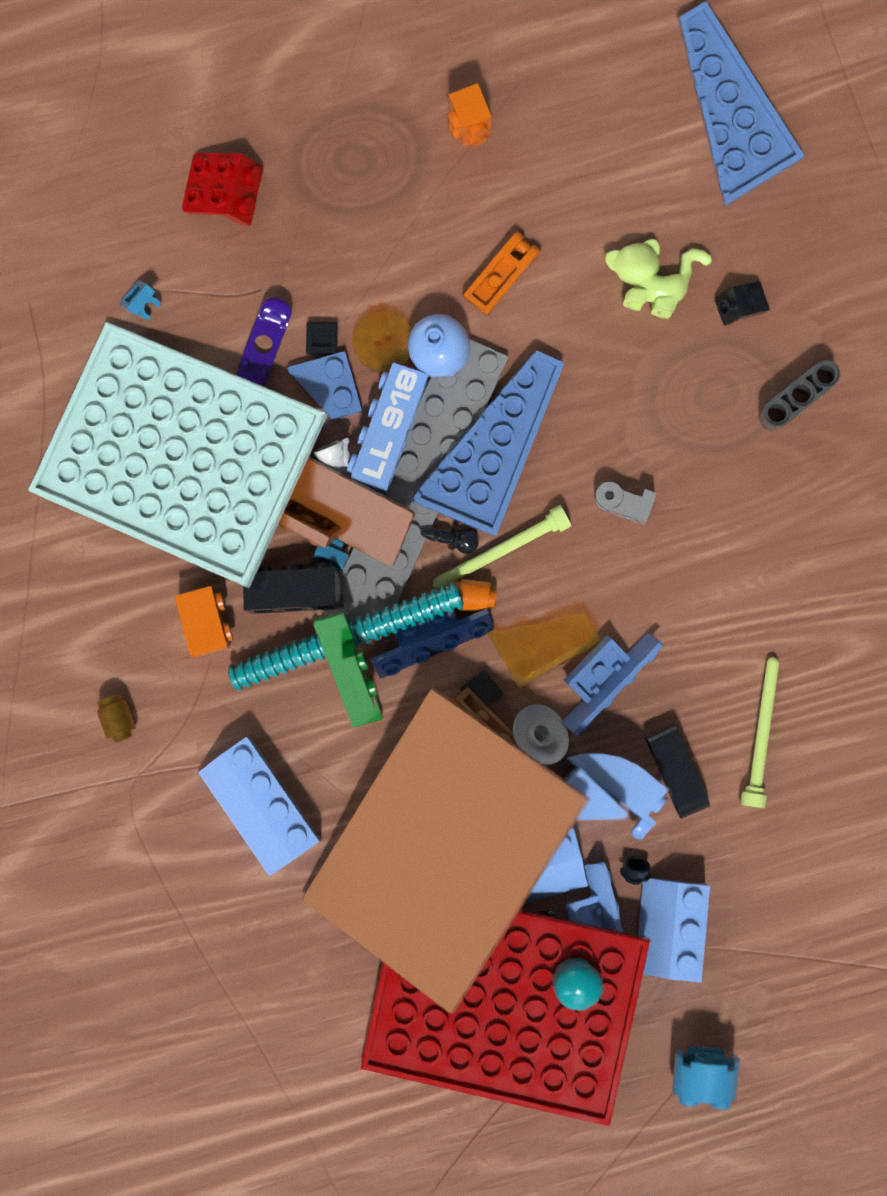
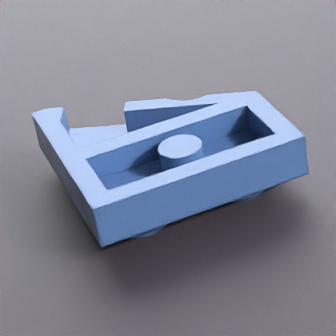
M345 351L287 367L289 374L332 420L362 412Z

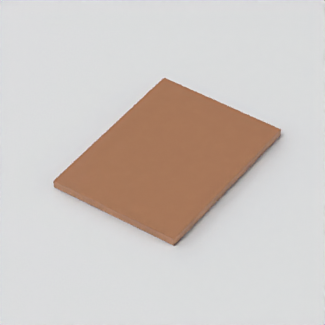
M433 688L429 691L302 900L451 1014L455 1012L590 798L450 698Z

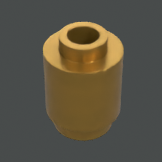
M116 694L96 702L99 708L96 712L106 739L113 738L114 743L131 738V731L135 730L136 726L127 701L122 700L121 694Z

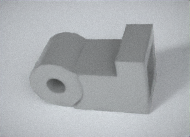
M605 482L598 487L595 493V503L604 512L645 526L657 493L645 489L641 497L623 491L614 482Z

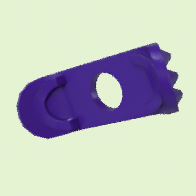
M276 297L264 300L239 363L236 376L264 387L292 315L291 306L286 301ZM267 336L271 339L273 346L270 352L263 354L255 349L254 342L257 337Z

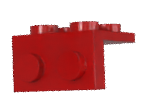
M195 153L191 162L182 210L187 214L220 215L240 225L251 226L264 166L243 154Z

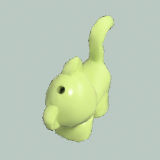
M650 239L643 244H631L623 247L620 251L613 250L607 252L605 261L608 267L617 273L621 281L635 287L626 293L623 306L631 310L640 311L644 303L652 302L651 314L664 319L671 317L677 303L688 292V284L692 275V262L696 260L703 265H708L712 261L711 255L704 250L691 248L681 255L679 274L663 277L656 275L660 265L658 258L660 255V245L656 239Z

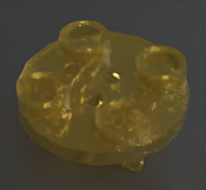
M385 310L371 312L360 319L353 331L352 345L354 354L360 363L370 371L389 372L392 363L403 365L410 358L408 339L411 327L403 317L395 312ZM390 336L392 339L386 341V337ZM378 341L380 345L375 346L374 343Z

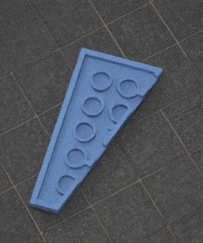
M705 1L680 16L678 22L724 207L803 160L805 155Z
M534 351L408 501L489 535L497 536L563 369L564 362L539 351Z

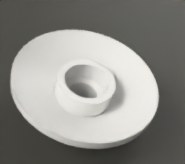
M529 705L523 708L514 720L513 735L517 746L543 765L555 764L565 756L569 745L567 728L562 724L563 720L561 717L544 705Z

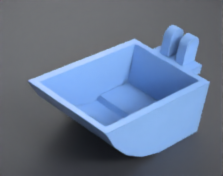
M600 753L578 754L565 758L576 768L582 769L597 785L640 818L631 830V835L638 840L643 839L657 823L648 815L651 811L657 813L668 799L664 796L668 789L640 766L621 757Z

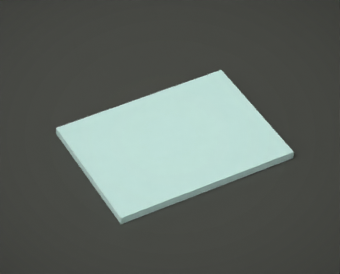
M106 322L28 491L249 588L328 415L314 407Z

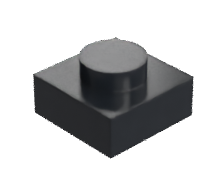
M485 669L460 688L463 692L468 687L487 707L504 694Z

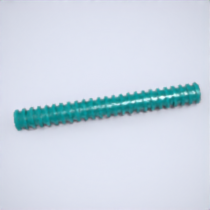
M452 582L449 584L450 587L441 586L439 591L431 590V594L427 595L425 592L421 594L422 597L420 598L417 596L412 597V601L403 600V604L395 603L393 608L387 606L384 608L385 611L376 610L374 615L368 613L366 618L357 617L355 622L349 620L348 624L356 646L360 647L362 642L368 644L373 638L377 641L381 635L387 637L389 632L396 634L400 628L406 630L408 625L415 627L419 621L423 624L427 618L434 620L435 615L439 614L442 617L446 611L453 613L454 608L463 609L464 602L458 586ZM314 633L311 634L309 639L306 636L303 637L301 642L295 640L292 642V645L284 644L282 649L276 647L274 652L268 650L265 652V655L257 654L255 659L249 657L247 662L241 660L238 662V665L232 663L229 665L228 674L234 688L241 691L243 686L249 688L253 682L260 684L261 679L268 681L272 675L275 678L279 677L280 672L287 674L289 669L295 671L299 665L303 668L307 666L308 662L311 664L316 663V659L322 661L325 659V653L318 635Z

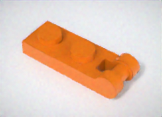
M519 231L509 239L463 294V298L486 317L542 252L535 244L531 246L524 240L525 236ZM518 250L524 255L523 258L518 261L511 255L513 251Z

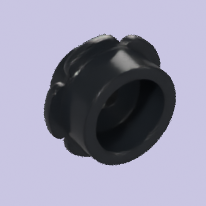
M640 856L628 857L623 863V867L620 868L622 877L632 885H639L643 881L647 882L651 877L649 862Z

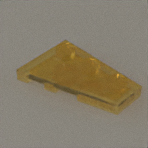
M585 613L550 620L537 625H526L503 632L488 633L489 638L519 689L594 647L601 641Z

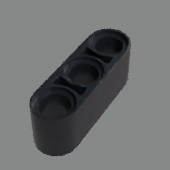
M675 723L645 734L647 745L680 819L710 807L708 797Z

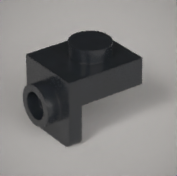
M760 281L732 287L715 297V303L724 326L731 325L740 319L764 314L770 310Z

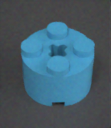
M692 1046L688 1047V1053L683 1054L681 1048L677 1049L675 1053L672 1091L675 1095L679 1096V1103L685 1106H697L699 1102L711 1104L716 1109H730L731 1102L735 1101L737 1097L740 1058L733 1053L732 1059L724 1057V1050L711 1047Z

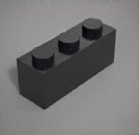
M327 562L315 563L314 568L302 569V565L296 564L284 565L283 570L272 571V567L261 566L258 568L250 587L243 586L244 611L251 614L344 609L343 571L333 567V563Z

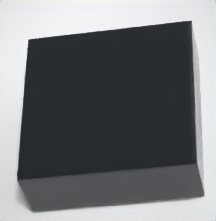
M307 322L306 355H333L338 353V323Z

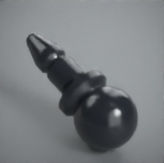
M452 528L450 532L425 529L420 532L428 540L448 544L449 549L454 550L456 548L463 554L474 552L479 543L477 534L470 529L458 531L457 528Z

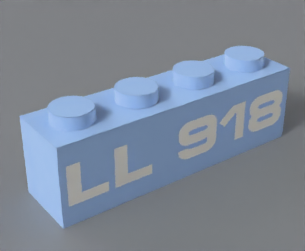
M392 363L389 373L383 372L378 389L382 390L379 400L373 399L368 413L372 420L369 427L363 426L358 439V444L362 445L359 455L353 453L347 471L352 473V479L387 496L419 403L425 392L429 374L396 363Z

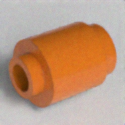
M462 579L461 582L454 581L459 588L464 602L463 609L461 610L480 612L484 609L489 611V608H495L497 590L492 589L491 582Z

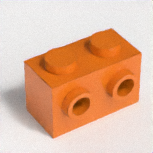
M476 83L449 94L447 113L449 122L447 124L453 139L459 138L462 147L469 144L471 147H475L488 140L487 137L491 136L492 116L479 84Z
M209 586L174 596L191 658L230 649L229 641L234 639L229 622L224 623L221 611L225 610L221 592L216 593L215 588Z

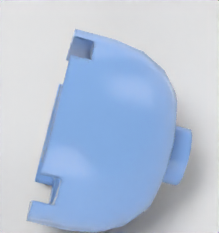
M433 314L425 316L414 325L409 333L408 351L410 359L420 372L429 374L428 377L453 376L464 368L470 357L469 335L462 324L449 315Z

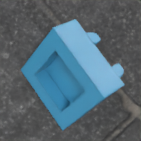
M137 280L120 301L119 305L127 312L135 316L138 314L140 317L149 320L151 317L146 314L144 310L145 305L151 302L159 308L161 303L157 298L153 297L155 291L150 286Z
M336 539L326 548L317 546L312 565L322 562L333 563V567L343 571L349 555L342 552L345 542Z

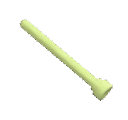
M561 505L549 510L550 514L545 516V520L434 578V588L440 589L441 586H447L551 530L553 533L558 530L562 532L572 527Z
M775 657L769 658L766 664L750 784L746 786L745 792H742L740 805L766 808L767 796L764 795L765 789L762 788L779 670V660Z

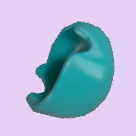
M569 958L557 966L552 976L555 995L565 1007L571 1010H586L596 1004L603 994V979L599 971L584 958Z

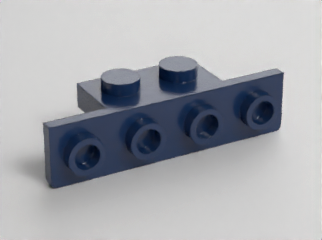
M484 609L457 621L454 612L449 613L446 611L442 617L438 614L435 615L434 620L427 618L423 624L419 621L415 627L408 625L406 630L398 629V633L395 636L399 647L371 658L379 678L393 676L402 669L416 663H423L430 657L444 651H451L458 647V645L474 638L477 639L485 636L488 632L494 630L488 610Z

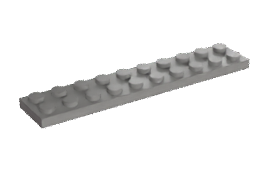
M470 339V357L463 369L450 377H431L419 403L410 433L386 496L415 512L397 560L393 566H388L353 548L343 570L344 609L325 610L323 613L325 616L344 611L347 622L349 620L355 622L357 617L366 618L368 613L374 615L376 610L382 612L385 611V607L393 608L394 604L398 603L427 540L420 532L425 529H431L438 515L437 512L408 500L486 409L509 356Z

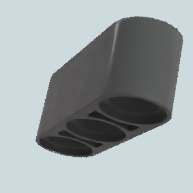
M822 360L781 391L760 410L759 422L761 426L769 431H777L803 412L837 384L841 376L838 365L833 361ZM817 370L827 371L830 375V383H821L817 378ZM794 389H801L805 392V403H799L794 400L792 396ZM770 408H776L782 413L781 422L770 420L768 417V410Z

